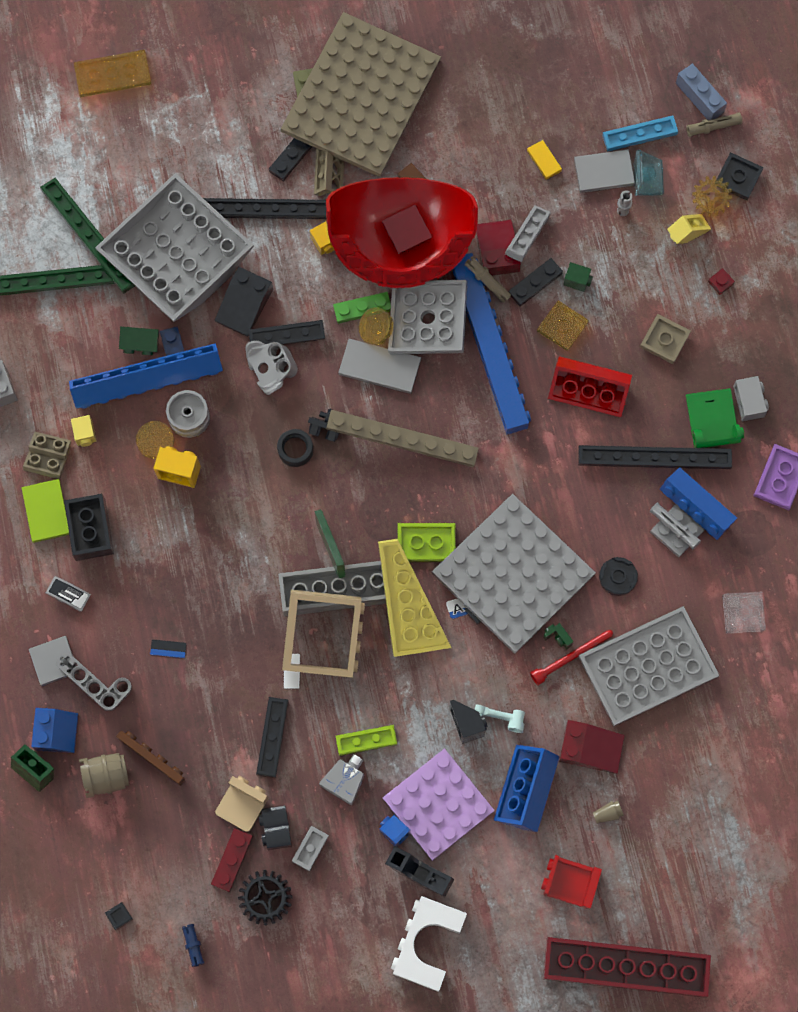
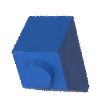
M395 815L391 818L387 816L380 823L382 826L380 832L396 847L411 834V830Z

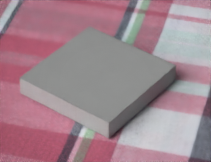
M66 636L29 649L41 686L68 677L56 664V659L61 653H69L73 656ZM63 658L61 660L63 663L61 666L63 667L64 665H67L72 671V669L76 667V664L73 667L69 663L70 658Z

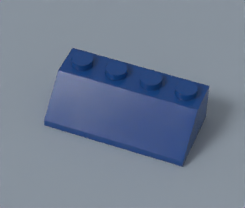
M516 745L494 821L522 830L538 832L560 756L543 748Z

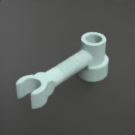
M482 705L475 706V710L479 711L480 716L509 721V731L523 733L525 725L523 723L524 711L513 710V714L495 711Z

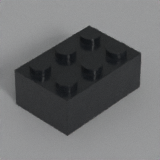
M103 494L64 500L74 559L80 561L114 554L106 500Z

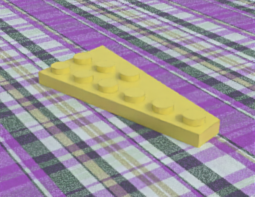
M398 539L378 542L393 656L397 657L451 648Z

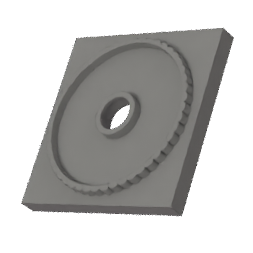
M466 280L428 281L425 282L426 284L416 287L392 288L389 354L464 353L467 300ZM428 313L434 314L435 320L432 323L425 324L422 322L424 315Z

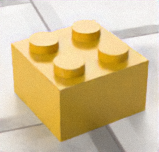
M166 446V448H159L153 469L160 480L195 488L201 466L193 452L184 451L182 453L173 447Z

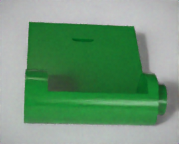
M731 388L686 394L694 448L741 443V439H744L743 427L740 428L739 424H736Z

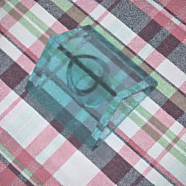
M641 150L636 151L634 158L635 196L664 194L662 160Z

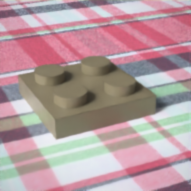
M657 314L640 348L674 364L691 330Z

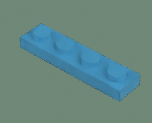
M668 116L603 132L602 136L608 152L678 135V129L674 116Z

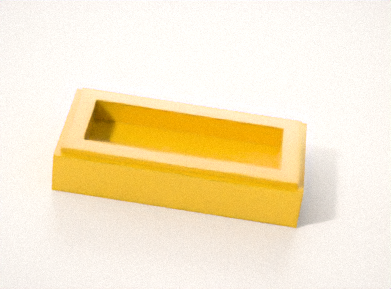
M543 140L527 148V152L546 180L562 172V168Z

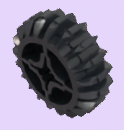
M263 870L262 877H260L257 871L255 872L256 879H253L251 875L248 876L251 881L250 884L243 881V885L247 888L246 890L243 888L239 889V892L244 893V896H239L238 900L245 903L240 904L239 907L247 908L243 912L244 916L251 913L249 921L257 917L256 924L258 925L261 919H263L265 926L268 925V919H271L272 924H275L274 917L277 916L279 920H282L283 918L280 913L288 914L284 907L292 906L291 903L286 902V899H293L292 895H286L287 892L291 891V887L284 888L288 881L284 880L280 883L282 875L279 874L275 879L274 871H271L270 877L267 876L266 870ZM264 881L275 883L280 889L268 891ZM258 884V895L249 900L252 888ZM262 888L267 895H271L268 902L269 907L263 900L260 901V897L263 894ZM282 895L279 907L273 912L272 901ZM264 905L267 914H259L251 906Z

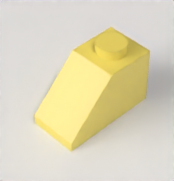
M702 214L680 217L667 230L670 233L671 239L676 244H683L710 231L711 228Z

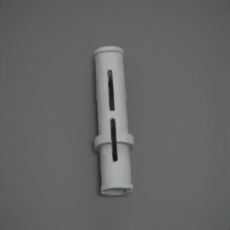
M656 503L650 509V513L655 515L676 534L678 539H682L692 550L700 544L701 540L693 535L687 526H683L660 506L659 503Z

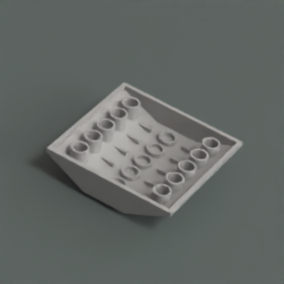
M175 173L95 248L163 313L175 322L205 302L224 284L254 245Z

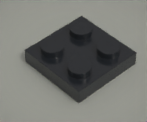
M730 152L714 186L748 201L764 167Z

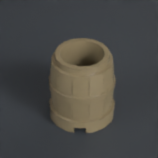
M103 754L91 759H79L80 764H84L80 766L83 786L86 791H89V793H85L86 798H91L98 794H110L125 789V786H129L124 754Z

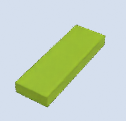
M394 725L336 736L339 756L397 745Z

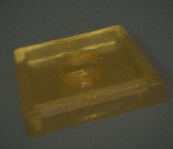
M558 300L537 328V332L568 351L587 326L589 320Z

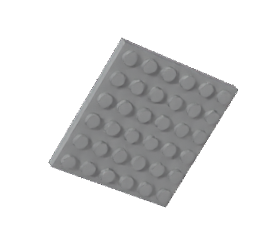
M512 494L432 571V574L516 654L596 572Z

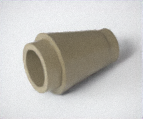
M613 800L593 812L597 824L619 820L621 816H624L619 802H613Z

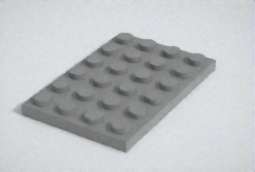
M684 606L579 655V659L613 727L719 677V673Z

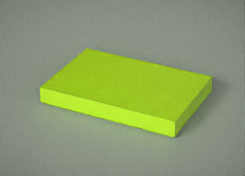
M56 479L22 487L32 542L35 543L69 535L60 480Z
M398 523V541L408 561L442 562L455 550V523Z

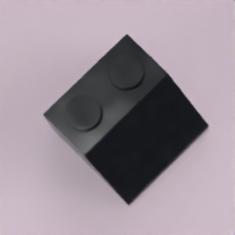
M454 699L451 700L449 708L461 743L465 744L484 737L488 727L485 717H481L479 711Z

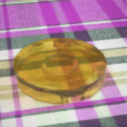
M375 307L370 308L363 314L359 323V333L366 343L380 345L391 336L393 319L388 311Z
M151 421L139 429L136 435V444L144 456L156 459L160 447H173L174 436L171 429L165 423Z

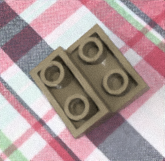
M34 432L23 470L60 479L69 454L71 440Z

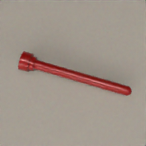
M607 630L544 669L536 668L531 671L530 675L537 686L544 683L549 674L576 659L580 654L589 651L612 637L613 631Z

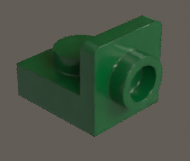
M560 623L556 626L552 624L544 630L546 632L543 636L545 641L555 634V640L560 647L564 646L567 650L573 645L574 641Z

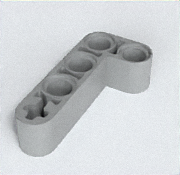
M61 653L56 659L58 668L106 711L116 709L131 692V683L126 678H118L107 688L71 654ZM63 658H70L69 663L73 667L75 666V664H77L78 666L73 668L71 671V669L67 665H64L63 667L61 666L63 664L61 660ZM82 670L86 674L85 678L80 681L76 680L75 673ZM120 682H125L128 684V689L125 692H119L117 685ZM94 683L100 685V691L96 694H92L89 691L90 685ZM109 696L115 699L114 705L106 707L104 699Z

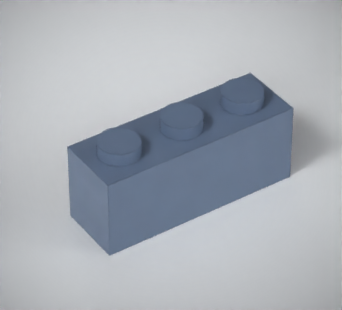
M693 63L678 73L676 84L707 120L716 119L725 112L727 102Z

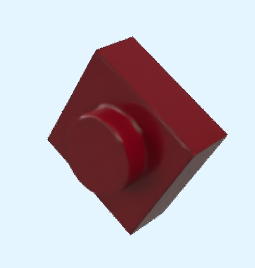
M722 268L709 278L708 283L721 295L735 281Z

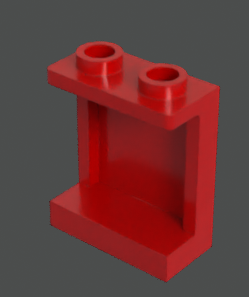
M555 855L554 859L550 858L547 870L550 873L548 878H544L541 889L544 890L543 895L590 910L602 869L561 858L558 855Z

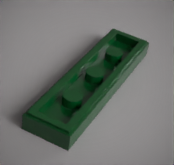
M321 509L314 511L316 525L338 578H343L346 575L344 562Z

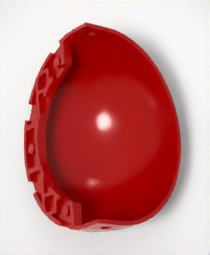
M380 178L359 181L340 187L327 197V231L336 255L343 265L356 276L382 287H416L426 284L425 282L442 277L463 259L477 232L478 205L474 196L468 191L441 181L420 178ZM416 205L432 239L399 255L382 221Z

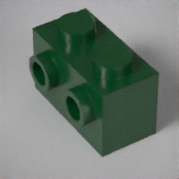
M120 326L119 349H123V353L134 354L136 350L142 351V355H153V352H158L159 329Z
M24 744L11 756V768L37 791L43 790L54 779V768L51 764L44 761L27 745Z

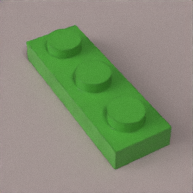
M388 292L333 304L337 324L391 312Z

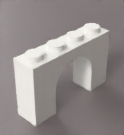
M421 896L420 901L416 899L412 911L415 912L413 920L409 919L405 928L408 931L406 939H401L398 947L401 953L399 958H394L391 969L394 970L393 975L439 992L446 971L427 965L416 956L414 951L415 937L423 928L428 926H440L460 934L467 913Z

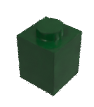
M570 262L563 285L585 292L586 286L590 287L593 276L590 275L591 268Z

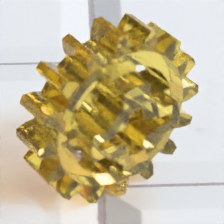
M706 176L705 182L700 179V186H694L697 192H692V196L696 197L692 202L698 203L695 209L701 208L702 215L708 212L710 217L712 212H714L718 216L719 210L724 213V206H730L727 200H732V196L728 195L732 192V189H727L728 182L722 183L723 178L717 181L716 176H713L712 180ZM710 185V188L706 191L702 190L705 186ZM717 185L722 188L724 193L719 192V190L717 189ZM714 192V196L717 197H714V200H710V197L707 195ZM700 199L705 200L708 206H704ZM723 201V203L720 206L714 208V205L717 202Z

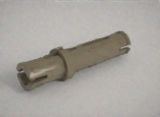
M738 112L712 120L704 119L702 122L687 125L688 136L691 137L701 133L709 134L713 130L742 124V116Z
M474 256L465 262V266L475 274V278L481 280L501 302H505V299L508 300L511 294L488 272V268L483 267Z

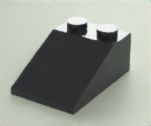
M238 267L230 281L215 322L248 337V330L253 329L273 292L272 282Z

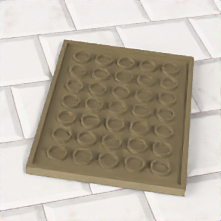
M343 12L284 121L281 132L319 150L328 151L331 155L380 177L437 68L441 56Z

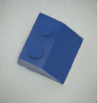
M36 708L31 747L35 751L75 753L79 714L58 709Z

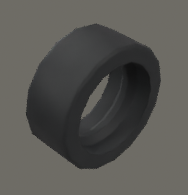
M291 429L284 432L277 443L280 459L290 467L303 466L313 456L314 447L312 439L306 432L300 429ZM300 438L306 443V452L302 457L295 459L287 456L284 446L289 439Z

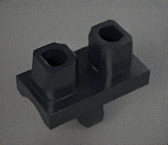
M329 408L327 413L320 411L319 417L325 418V421L309 417V434L319 436L322 427L327 428L330 411L333 409ZM328 430L325 439L336 442L340 433Z

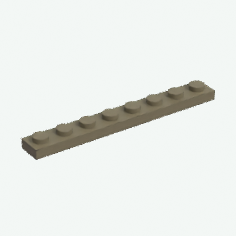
M335 410L330 411L326 428L334 432L470 467L475 466L478 447Z

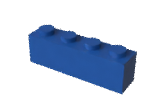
M680 467L666 479L659 489L716 540L737 519L735 515Z

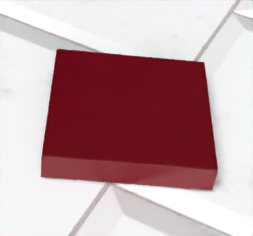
M416 205L382 221L399 255L432 239Z

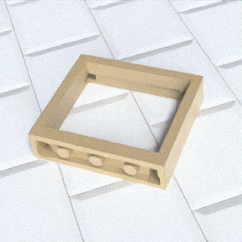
M291 590L282 670L353 678V672H357L358 661L355 660V654L360 652V641H357V636L362 633L363 622H359L360 614L364 615L365 603H361V597ZM298 600L354 605L348 669L291 663Z

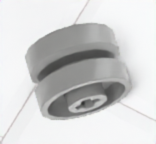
M190 390L177 392L167 403V418L176 434L192 438L199 436L208 427L210 414L207 403L197 392Z

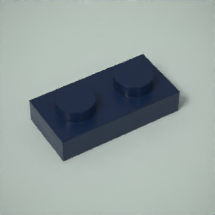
M178 326L159 331L166 356L184 352Z

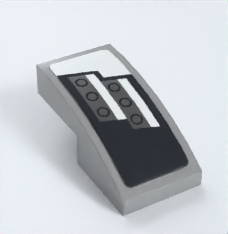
M54 576L45 592L80 612L91 595Z

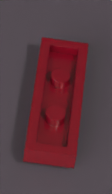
M235 828L233 829L211 885L227 892L231 891L253 835Z

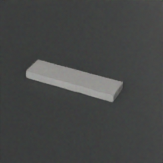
M534 205L508 246L505 255L522 262L548 221L551 212Z

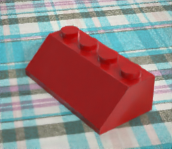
M559 356L548 399L621 417L632 375Z

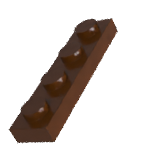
M123 731L118 733L116 737L178 785L181 786L185 779L182 777L183 772L175 766L173 768L169 767L166 764L168 761L159 754L157 757L151 753L153 749L145 743H142V745L135 741L137 737L129 731L126 734Z

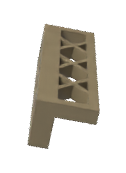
M316 148L314 195L320 197L335 191V189L331 188L332 180L337 185V189L343 187L344 161L331 155L328 151L324 152ZM333 163L336 165L338 169L337 174L334 172L332 168Z

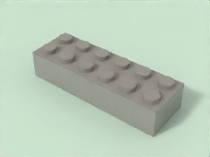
M381 561L345 565L346 575L343 578H338L334 567L279 573L284 616H288L291 590L361 597V603H365V606L386 604ZM298 600L296 615L354 608V605Z

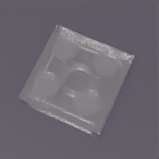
M762 592L727 593L722 595L726 633L766 630Z

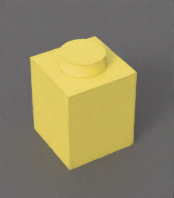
M90 415L71 419L74 438L78 446H90L93 442H96Z

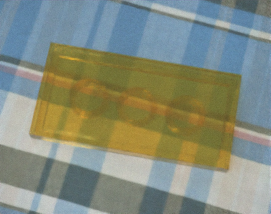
M145 49L74 62L80 98L151 85Z

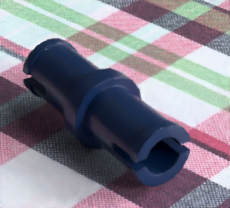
M189 924L187 927L183 926L182 930L186 941L185 949L189 952L192 967L205 964L200 950L201 942L197 939L194 924Z

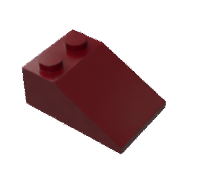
M504 220L477 224L476 237L481 265L487 267L488 272L492 276L520 272L521 262L505 255L508 246L515 237L512 221Z
M568 720L559 762L617 774L624 735L590 724Z

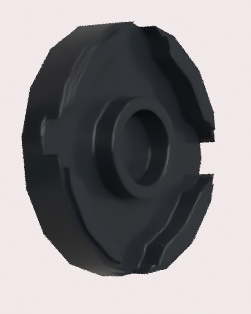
M614 557L606 561L599 572V581L603 589L616 596H622L632 591L638 579V573L634 564L622 557Z

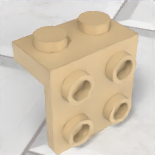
M232 776L229 781L230 787L215 813L243 831L249 832L269 798L265 795L266 791L259 786L253 788L248 785L249 781L241 776L235 778Z

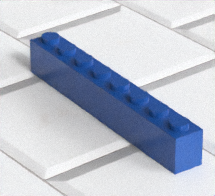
M215 343L69 381V387L75 408H88L96 403L104 404L109 400L123 399L131 394H142L147 390L161 389L166 385H177L190 379L197 380L201 376L216 375L223 371Z

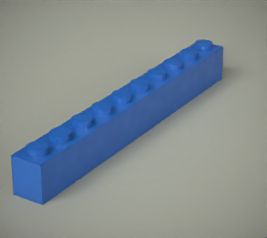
M469 253L452 269L455 280L467 281L466 314L506 435L528 429L531 417L529 412L524 409L525 399L522 393L519 394V381L517 376H513V363L511 359L508 360L507 345L505 342L502 343L500 337L502 336V330L500 325H496V312L494 308L491 309L489 304L491 302L490 294L488 291L485 292V284L481 280H477L475 274L465 266V262L473 256V253Z

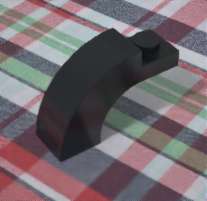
M394 846L385 863L404 877L443 897L447 895L454 881L452 877L432 868Z

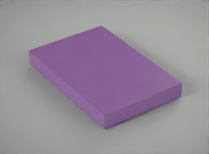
M774 444L753 496L790 510L798 490V453Z

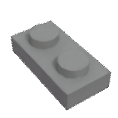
M311 826L292 862L310 871L329 835Z

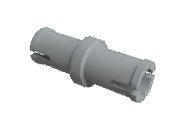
M623 191L618 199L617 213H620V216L628 215L629 209L632 207V193L629 194L630 191Z

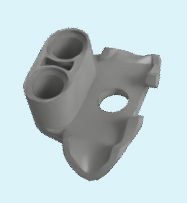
M251 341L246 345V357L250 370L254 369L259 379L257 384L265 394L269 395L281 388L285 377L292 378L296 375L297 365L286 346L278 342L264 344L260 341ZM281 349L280 354L276 356L277 350ZM266 363L268 371L262 374L259 370L260 366ZM288 364L289 368L284 372V367Z

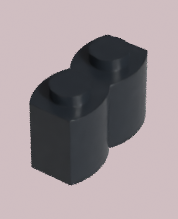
M286 806L262 809V814H259L260 827L264 826L265 834H261L263 846H267L268 850L292 847Z

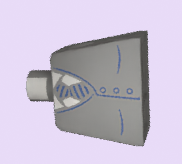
M354 754L348 764L340 759L320 781V787L352 806L364 778V773L358 770L363 760Z

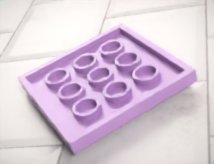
M445 748L383 797V800L398 819L411 830L413 838L432 861L494 812V809Z

